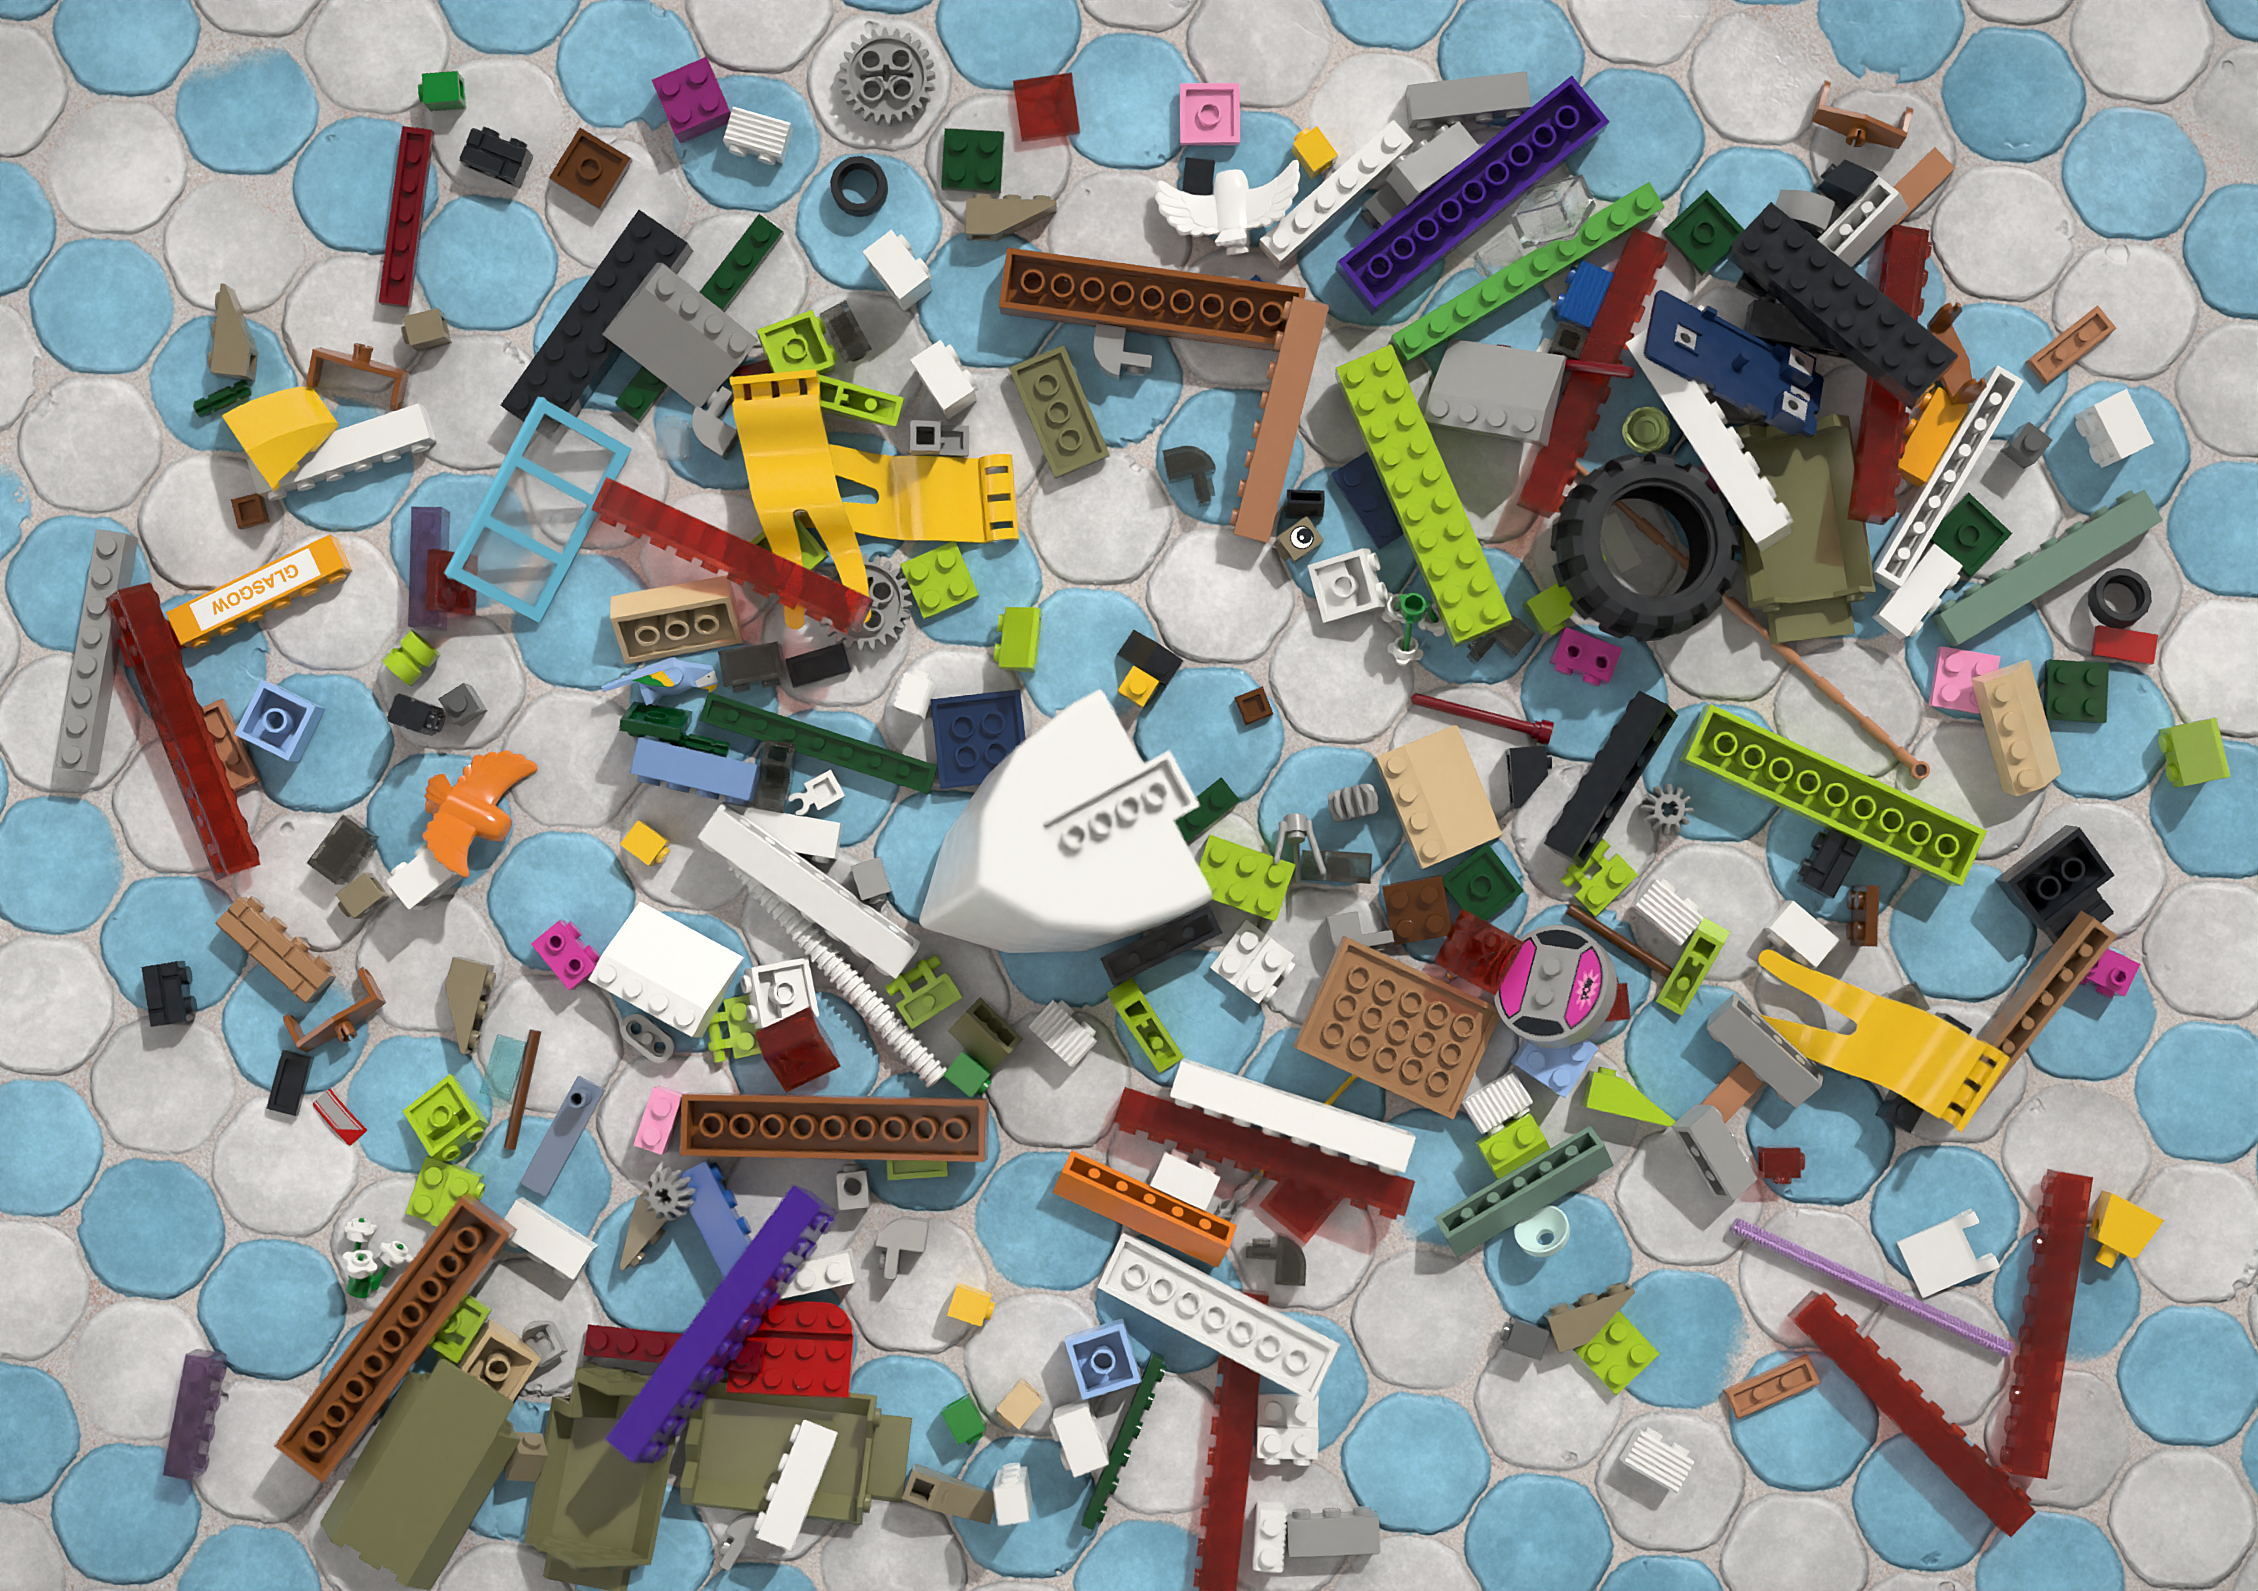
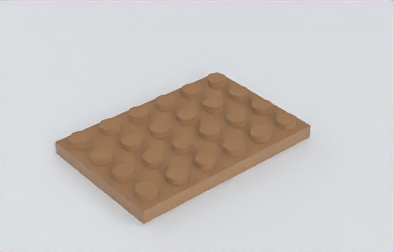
M1343 936L1293 1047L1454 1120L1500 1015L1496 1006Z

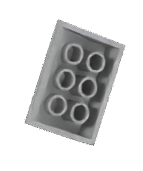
M663 263L655 264L602 334L689 403L700 408L740 365L758 341L756 337Z
M1450 338L1429 393L1424 416L1425 422L1434 428L1548 446L1567 357Z

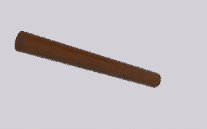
M1572 903L1568 906L1565 914L1666 979L1669 977L1673 968Z
M529 1030L504 1144L506 1149L516 1150L542 1032L539 1030Z

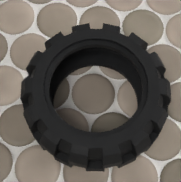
M1650 452L1646 456L1638 457L1631 453L1611 459L1605 465L1594 469L1576 487L1570 490L1559 507L1561 514L1559 520L1552 526L1550 548L1552 551H1556L1557 563L1552 568L1559 588L1566 586L1573 598L1569 603L1570 606L1584 620L1591 617L1599 623L1598 628L1600 631L1619 639L1630 636L1634 637L1638 642L1656 641L1674 634L1678 635L1690 629L1697 623L1707 619L1722 604V596L1733 587L1739 570V564L1734 561L1735 552L1741 549L1740 531L1738 524H1730L1727 512L1733 508L1722 490L1720 489L1714 493L1705 483L1709 478L1706 473L1691 463L1684 467L1676 464V458L1672 455ZM1624 499L1651 501L1670 512L1681 525L1689 545V566L1682 584L1673 595L1650 597L1638 594L1622 585L1607 567L1602 555L1600 533L1604 517L1614 502Z

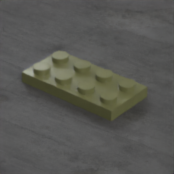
M1064 345L1009 367L1054 479L1110 457Z

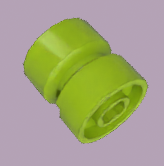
M410 629L399 641L401 647L399 649L393 648L382 659V662L399 679L412 687L423 675L421 669L423 667L430 668L440 657V654L423 637Z

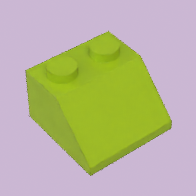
M1005 607V614H999L997 632H1002L1001 644L996 643L994 651V661L999 662V669L1029 673L1036 672L1042 621L1041 608Z
M2216 717L2159 729L2158 744L2162 753H2165L2168 764L2165 767V772L2169 782H2172L2173 788L2231 777Z
M1529 1112L1518 1119L1513 1118L1503 1124L1504 1127L1492 1135L1487 1134L1474 1142L1497 1180L1551 1149Z

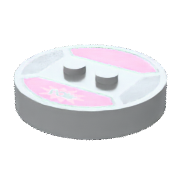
M1567 925L1543 926L1519 938L1503 956L1494 980L1495 1005L1504 1023L1529 1043L1552 1049L1572 1046L1591 1036L1608 1017L1617 992L1616 971L1609 954L1588 934Z

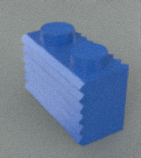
M1584 260L1580 261L1577 268L1571 266L1565 279V283L1569 284L1565 295L1559 294L1553 310L1557 311L1555 320L1588 334L1597 317L1614 273L1587 263Z

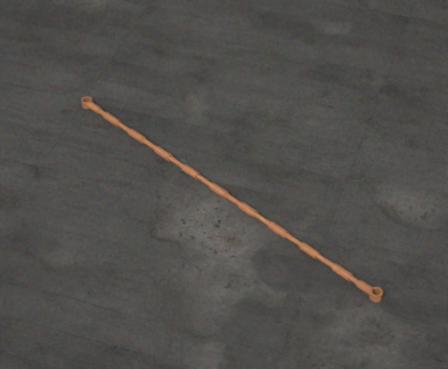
M1549 437L1548 446L1545 447L1567 466L1573 467L1583 477L1590 473L1575 460L1576 457L1554 437L1552 439ZM1621 500L1612 504V506H1617L1635 522V526L1656 545L1662 546L1681 563L1680 566L1687 572L1689 557L1685 558L1664 539L1665 536L1644 517L1640 518ZM1724 593L1722 601L1725 602V606L1746 625H1751L1770 642L1769 645L1791 665L1795 664L1815 682L1814 685L1836 705L1840 704L1860 722L1859 725L1881 745L1885 744L1893 751V755L1909 769V774L1912 778L1919 780L1929 775L1930 767L1926 762L1918 761L1902 746L1898 747L1889 739L1890 736L1868 716L1865 717L1844 699L1845 696L1823 676H1818L1799 659L1800 656L1786 643L1771 644L1769 631L1754 619L1755 616L1733 596L1729 597ZM1917 765H1921L1924 769V773L1921 776L1915 772Z

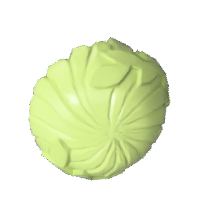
M1655 407L1637 408L1626 418L1622 428V435L1626 444L1640 454L1657 453L1661 451L1669 439L1670 423L1666 415Z

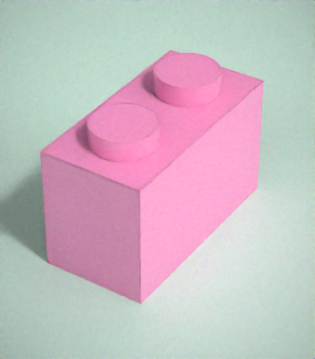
M660 1085L653 1087L633 1144L634 1146L660 1155L668 1152L681 1115L682 1094L684 1093Z

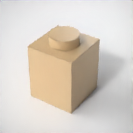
M1020 1377L998 1403L996 1410L999 1414L997 1417L1009 1428L1014 1425L1020 1429L1041 1405L1044 1396Z

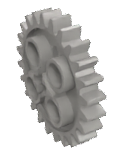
M884 27L881 36H878L876 31L872 29V38L867 39L861 34L862 44L859 46L851 42L854 52H844V57L848 63H840L839 65L840 69L846 72L838 76L839 81L845 83L840 89L842 94H850L845 99L847 105L856 103L853 108L854 114L864 111V121L867 122L871 116H874L877 126L883 118L886 119L888 127H891L892 119L897 118L900 125H902L904 115L913 120L912 110L924 111L921 100L925 102L931 101L926 91H935L934 84L929 82V80L936 79L935 72L929 70L934 67L933 60H925L929 56L928 49L919 51L921 47L919 39L911 44V34L909 32L901 38L898 28L895 29L893 35H889L887 28ZM903 56L909 59L908 64L904 67L894 65V61L898 57ZM873 57L879 60V64L875 68L864 66V63L869 58ZM885 73H891L889 81L885 82L883 80ZM909 74L914 75L913 78H907L904 76H908ZM862 76L870 77L865 80H861ZM900 86L910 88L909 94L903 97L897 96L895 91ZM870 87H877L881 90L879 95L874 98L867 97L865 93Z
M867 554L863 555L867 581L869 578L874 579L869 590L871 615L880 616L881 623L879 626L869 628L865 623H859V626L855 628L853 627L855 621L852 618V614L847 619H840L836 616L837 610L841 606H849L838 570L832 565L830 569L833 575L831 577L827 575L821 576L826 586L816 587L817 591L823 594V596L814 598L815 603L823 606L815 610L816 615L825 616L819 622L820 626L830 625L826 632L827 636L830 637L837 634L835 642L838 645L847 640L848 650L853 647L854 643H858L860 652H863L865 644H869L871 649L875 651L876 642L878 641L886 647L887 636L896 640L897 636L894 630L896 628L905 630V626L900 622L901 619L910 620V615L904 609L912 608V602L904 600L912 595L911 590H902L908 583L906 578L897 580L901 573L900 569L898 568L890 572L891 562L889 560L881 566L879 556H876L873 562H869ZM879 587L889 588L891 592L888 598L879 600L874 596L876 589Z

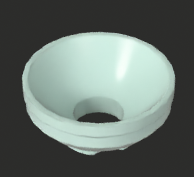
M1546 1205L1516 1223L1514 1234L1518 1245L1524 1252L1535 1257H1547L1557 1253L1566 1245L1570 1236V1226L1562 1210L1555 1206ZM1545 1233L1554 1235V1240L1550 1244L1540 1245L1538 1243L1541 1235Z

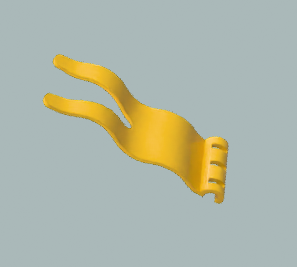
M817 369L730 377V385H732L734 402H732L733 415L742 447L751 495L777 564L786 625L791 629L798 630L805 623L804 568L800 542L794 522V513L799 510L808 512L832 556L845 590L852 618L857 623L863 624L868 622L871 618V604L866 569L858 541L842 503L836 482L821 413V393ZM799 378L806 379L807 395H801ZM771 381H778L779 398H773ZM749 383L752 400L745 401L744 384Z
M829 444L835 476L875 489L879 494V500L876 504L842 502L854 533L903 541H949L982 544L995 543L998 540H1020L1011 454H992L980 458L891 456ZM1005 467L1006 473L989 474V468ZM993 495H1008V501L992 502L991 500ZM799 510L794 513L806 529L816 528L808 512ZM1010 522L1011 528L994 529V523Z
M1772 949L1762 951L1758 957L1760 965L1773 975L1828 1005L1857 1024L1854 1033L1845 1035L1759 1014L1806 1058L1884 1086L1910 1100L1938 1119L1942 1118L1948 1121L1961 1133L2010 1060L2006 1054L1994 1046L1972 1037L1951 1023L1929 1012L1874 994L1800 965ZM1982 1054L1994 1060L1997 1065L1995 1068H1992L1979 1060ZM1966 1078H1969L1982 1088L1977 1092L1963 1082ZM1952 1101L1964 1108L1966 1112L1964 1115H1961L1948 1107V1105Z

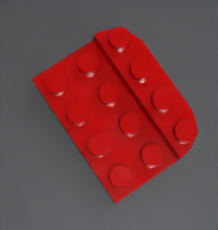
M779 1300L772 1309H767L760 1318L762 1323L756 1332L752 1335L748 1334L745 1338L748 1341L765 1343L761 1374L728 1371L727 1393L850 1399L854 1348L853 1325L846 1312L832 1303Z

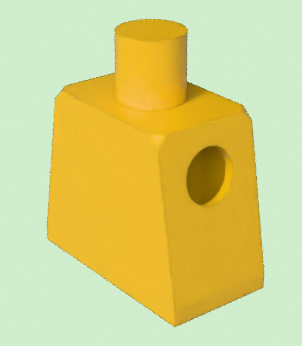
M2102 1190L2088 1233L2089 1238L2102 1244L2095 1261L2112 1269L2119 1253L2136 1259L2164 1220L2113 1193Z

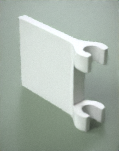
M1971 1208L1951 1219L1897 1241V1245L1922 1298L1973 1276L2000 1267L1995 1255L1992 1253L1983 1255L1977 1260L1962 1230L1979 1223L1975 1211H1972Z

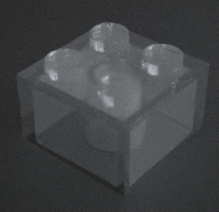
M1578 175L1531 188L1509 219L1523 249L1533 246L1542 248L1552 241L1561 239L1565 242L1575 238L1583 224L1588 221L1596 204L1583 175Z

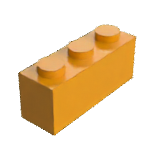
M1940 387L1928 393L1917 404V408L1920 411L1916 418H1910L1902 433L1906 436L1901 445L1897 443L1888 456L1891 463L1887 470L1917 487L1926 483L1970 404L1952 405L1946 391Z

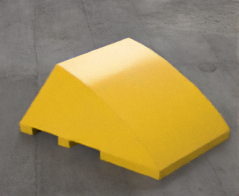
M307 386L290 388L251 400L222 415L273 492L281 486L279 481L290 470L295 472L299 468L297 463L308 452H315L340 426L316 391Z

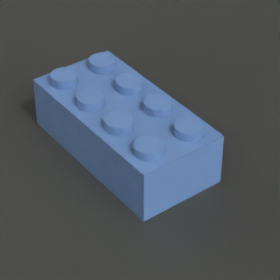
M638 737L630 773L638 775L637 781L660 786L661 781L668 782L666 788L689 793L690 788L697 789L696 795L716 800L719 799V795L727 796L726 802L748 807L749 801L757 803L765 768L751 763Z

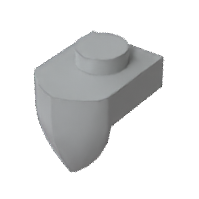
M540 1320L530 1322L522 1332V1338L526 1341L527 1345L541 1357L537 1365L538 1367H545L568 1352L556 1325L551 1321Z

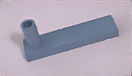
M577 1076L524 1173L520 1184L544 1197L549 1196L606 1091L605 1089L581 1076Z

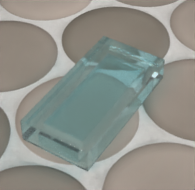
M497 1034L480 1093L506 1101L511 1100L527 1042Z

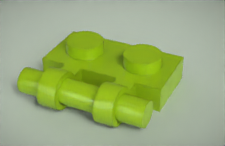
M1603 838L1584 868L1572 863L1566 869L1567 873L1559 880L1566 888H1569L1575 881L1581 886L1573 896L1593 917H1596L1638 876L1618 853L1609 860L1604 857L1603 854L1611 846ZM1596 863L1600 869L1588 879L1584 872Z
M936 954L927 960L925 958L921 959L916 963V967L905 974L900 973L896 979L894 978V981L885 986L890 996H893L900 990L905 996L903 1000L895 1005L911 1030L963 998L948 972L936 978L932 970L942 965ZM924 976L928 984L913 992L910 984Z
M749 994L724 999L725 1012L717 1013L716 1011L708 1025L710 1038L708 1048L709 1052L712 1051L714 1063L726 1061L724 1049L730 1047L733 1048L735 1059L765 1053L761 1028L755 1029L754 1023H749L747 1019L746 1007L751 1005ZM727 1020L730 1038L722 1040L719 1022Z

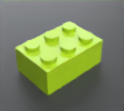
M1209 835L1198 868L1211 890V900L1276 922L1296 864L1281 859L1278 864H1275L1273 856Z

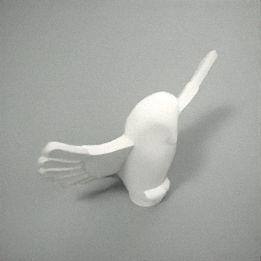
M1297 160L1292 161L1278 177L1261 187L1249 189L1248 180L1243 170L1222 171L1215 177L1213 195H1192L1179 191L1160 180L1156 183V201L1159 204V212L1167 217L1168 224L1176 227L1180 235L1191 234L1193 237H1200L1203 234L1206 236L1211 234L1219 235L1215 243L1217 246H1224L1226 248L1227 256L1250 253V230L1253 228L1259 229L1262 226L1269 227L1273 222L1283 220L1285 211L1291 207L1292 198L1298 192L1297 184L1300 180L1299 162Z

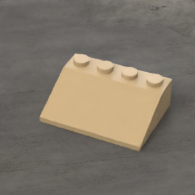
M1457 724L1373 758L1419 869L1436 864L1503 835Z

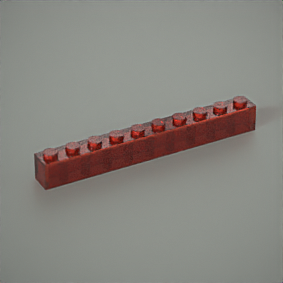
M1894 224L1885 236L1878 290L1918 321V316H1921L1925 303L1924 298H1921V291L1928 279L1925 261L1930 257L1932 242L1928 241L1930 230ZM1868 374L1866 376L1847 519L1884 525L1891 517L1895 516L1898 500L1894 499L1895 488H1898L1901 482L1902 471L1898 470L1899 459L1903 458L1906 444L1905 441H1902L1903 430H1906L1908 426L1909 413L1905 412L1906 406Z
M1637 228L1632 230L1613 272L1614 276L1577 360L1614 365L1623 364V360L1619 359L1623 349H1629L1626 342L1634 338L1635 334L1630 332L1634 322H1640L1646 307L1641 304L1645 295L1650 297L1657 280L1653 276L1656 268L1661 270L1667 259L1668 253L1664 249L1668 241ZM1571 372L1554 414L1548 446H1540L1516 503L1517 506L1547 519H1550L1554 512L1560 513L1559 507L1566 498V496L1562 495L1566 485H1572L1578 469L1573 468L1577 457L1582 459L1588 448L1589 442L1585 441L1589 430H1595L1601 415L1596 413L1600 403L1605 405L1612 388L1608 386L1611 376Z
M606 477L591 510L601 515L600 521L614 528L617 523L626 526L624 532L638 539H641L644 534L651 538L650 544L664 551L670 546L677 550L676 556L690 563L693 558L702 561L700 567L714 574H717L720 569L728 573L726 579L740 586H743L746 581L754 585L752 591L766 598H769L772 593L780 597L778 603L795 610L797 605L805 608L804 615L821 622L823 617L831 620L830 627L845 634L848 633L849 629L857 633L860 632L874 602L873 599L856 590Z
M151 582L115 591L105 598L215 880L218 881L261 865L259 851L256 845L252 843L248 832L247 820L242 816L238 807L236 792L230 786L227 779L225 764L219 758L215 748V738L208 730L204 720V710L197 702L193 691V682L186 674L183 666L181 651L174 643L170 623L165 619L161 610L158 593L153 589Z
M1127 1087L1124 1088L1114 1119V1123L1120 1124L1118 1128L1120 1131L1135 1135L1136 1131L1139 1130L1148 1133L1147 1140L1163 1145L1165 1140L1177 1143L1176 1149L1193 1154L1194 1149L1206 1152V1159L1221 1164L1223 1158L1235 1162L1233 1168L1251 1173L1252 1168L1264 1171L1262 1177L1276 1182H1280L1281 1177L1293 1181L1292 1187L1309 1192L1311 1186L1322 1190L1320 1195L1322 1197L1338 1201L1339 1196L1351 1200L1350 1206L1367 1211L1368 1206L1380 1209L1379 1215L1396 1220L1398 1215L1405 1216L1415 1185L1414 1180L1391 1175L1377 1168L1364 1166L1340 1156H1333L1312 1147L1302 1146L1290 1140L1244 1127L1223 1118L1210 1116L1201 1111L1186 1108Z
M2047 1169V1175L2043 1176L2041 1182V1191L2044 1195L2042 1205H2039L2036 1214L2039 1228L2038 1234L2034 1236L2032 1241V1252L2035 1253L2033 1265L2029 1266L2027 1273L2030 1287L2028 1295L2023 1300L2024 1325L2020 1326L2018 1332V1341L2021 1343L2019 1355H2016L2013 1365L2016 1378L2015 1385H2012L2009 1391L2011 1411L2004 1423V1430L2007 1434L2006 1444L2000 1450L2002 1468L2011 1474L2046 1480L2048 1478L2093 1177L2083 1174Z
M1234 1288L1268 1306V1292ZM1226 1355L1218 1356L1217 1374H1222L1221 1386H1215L1213 1404L1219 1406L1217 1417L1212 1416L1210 1435H1215L1214 1447L1208 1446L1207 1465H1211L1212 1468L1211 1477H1205L1203 1495L1208 1496L1207 1508H1201L1200 1526H1205L1204 1538H1198L1196 1556L1202 1558L1200 1569L1195 1568L1193 1587H1198V1591H1236L1260 1374Z
M1811 1290L1787 1316L2003 1533L2011 1538L2036 1513L2029 1505L2032 1499L2019 1487L2014 1490L2007 1483L2010 1477L1999 1466L1996 1465L1992 1468L1985 1461L1989 1456L1977 1444L1971 1447L1964 1440L1967 1434L1955 1422L1949 1425L1942 1418L1945 1412L1933 1400L1927 1403L1923 1399L1921 1394L1924 1391L1911 1378L1906 1381L1899 1374L1902 1369L1890 1357L1885 1360L1877 1352L1880 1347L1868 1335L1863 1338L1856 1331L1859 1326L1846 1313L1841 1316L1834 1309L1837 1303L1828 1294L1823 1292L1820 1295Z

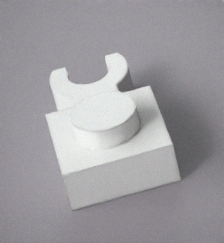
M830 769L804 783L808 792L804 794L794 793L789 796L788 800L790 802L796 799L803 800V808L795 812L797 816H802L810 810L811 805L814 803L820 811L846 796L833 771Z

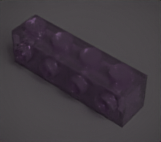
M195 1349L185 1354L163 1476L193 1481L206 1472L210 1460L208 1454L209 1446L215 1434V1414L221 1402V1395L219 1394L221 1382H223L227 1370V1365L225 1364L227 1354L203 1349Z

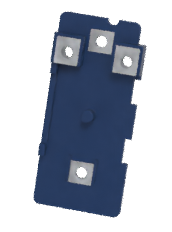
M1659 290L1654 295L1643 352L1646 359L1689 382L1695 379L1713 389L1712 394L1742 410L1748 407L1765 416V422L1791 436L1800 433L1807 438H1811L1816 434L1818 420L1814 417V414L1816 415L1820 410L1824 382L1822 375L1815 372L1816 357L1793 345L1789 348L1779 343L1772 346L1716 316L1718 310L1708 305L1701 311L1664 290ZM1681 336L1687 340V343L1682 341Z

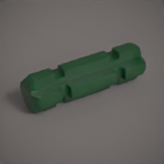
M240 380L234 383L233 387L227 386L208 395L207 399L203 397L195 401L193 408L196 414L203 418L210 415L212 410L216 412L236 403L238 398L243 400L251 396L252 390L246 380Z
M686 733L683 734L679 741L670 742V745L686 747L687 749L708 754L713 753L716 756L725 758L728 756L730 744L720 740L714 742V739L694 734H689L688 736Z

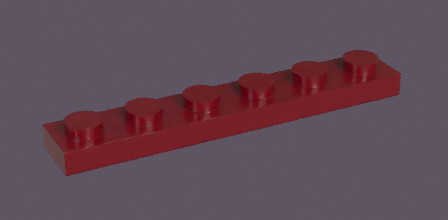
M402 126L378 300L381 305L411 308L434 140V131L432 129Z
M588 1324L583 1355L662 1363L682 1334ZM744 1340L742 1343L743 1349L734 1360H729L723 1370L761 1374L765 1343Z

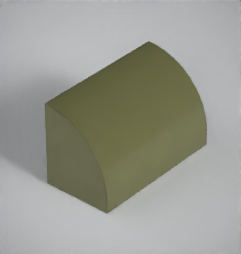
M981 997L948 1030L990 1073L1023 1040Z

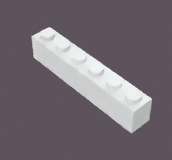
M1393 119L1286 215L1283 220L1260 239L1258 248L1278 269L1282 267L1391 169V164L1403 154L1406 155L1411 150L1414 141Z
M418 403L334 431L315 452H308L297 463L299 468L295 472L290 470L279 481L281 486L275 492H273L252 459L247 460L258 495L269 498L272 501L286 497L287 492L298 489V491L312 489L316 486L315 482L324 479L327 482L339 480L344 477L345 472L369 470L373 467V463L382 460L384 463L396 461L401 458L400 454L412 451V453L426 451L430 448V444L437 441L427 410Z

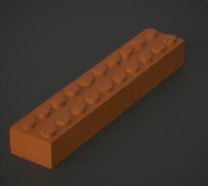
M1007 247L999 309L1000 313L1004 315L1096 327L1097 323L1124 327L1129 332L1279 352V350L1274 349L1278 331L1284 332L1287 320L1281 319L1285 302H1292L1293 296L1305 299L1306 288Z
M689 1092L682 1094L680 1156L985 1162L988 1160L989 1098Z
M470 1193L461 1196L274 1444V1447L321 1483L330 1479L518 1229Z

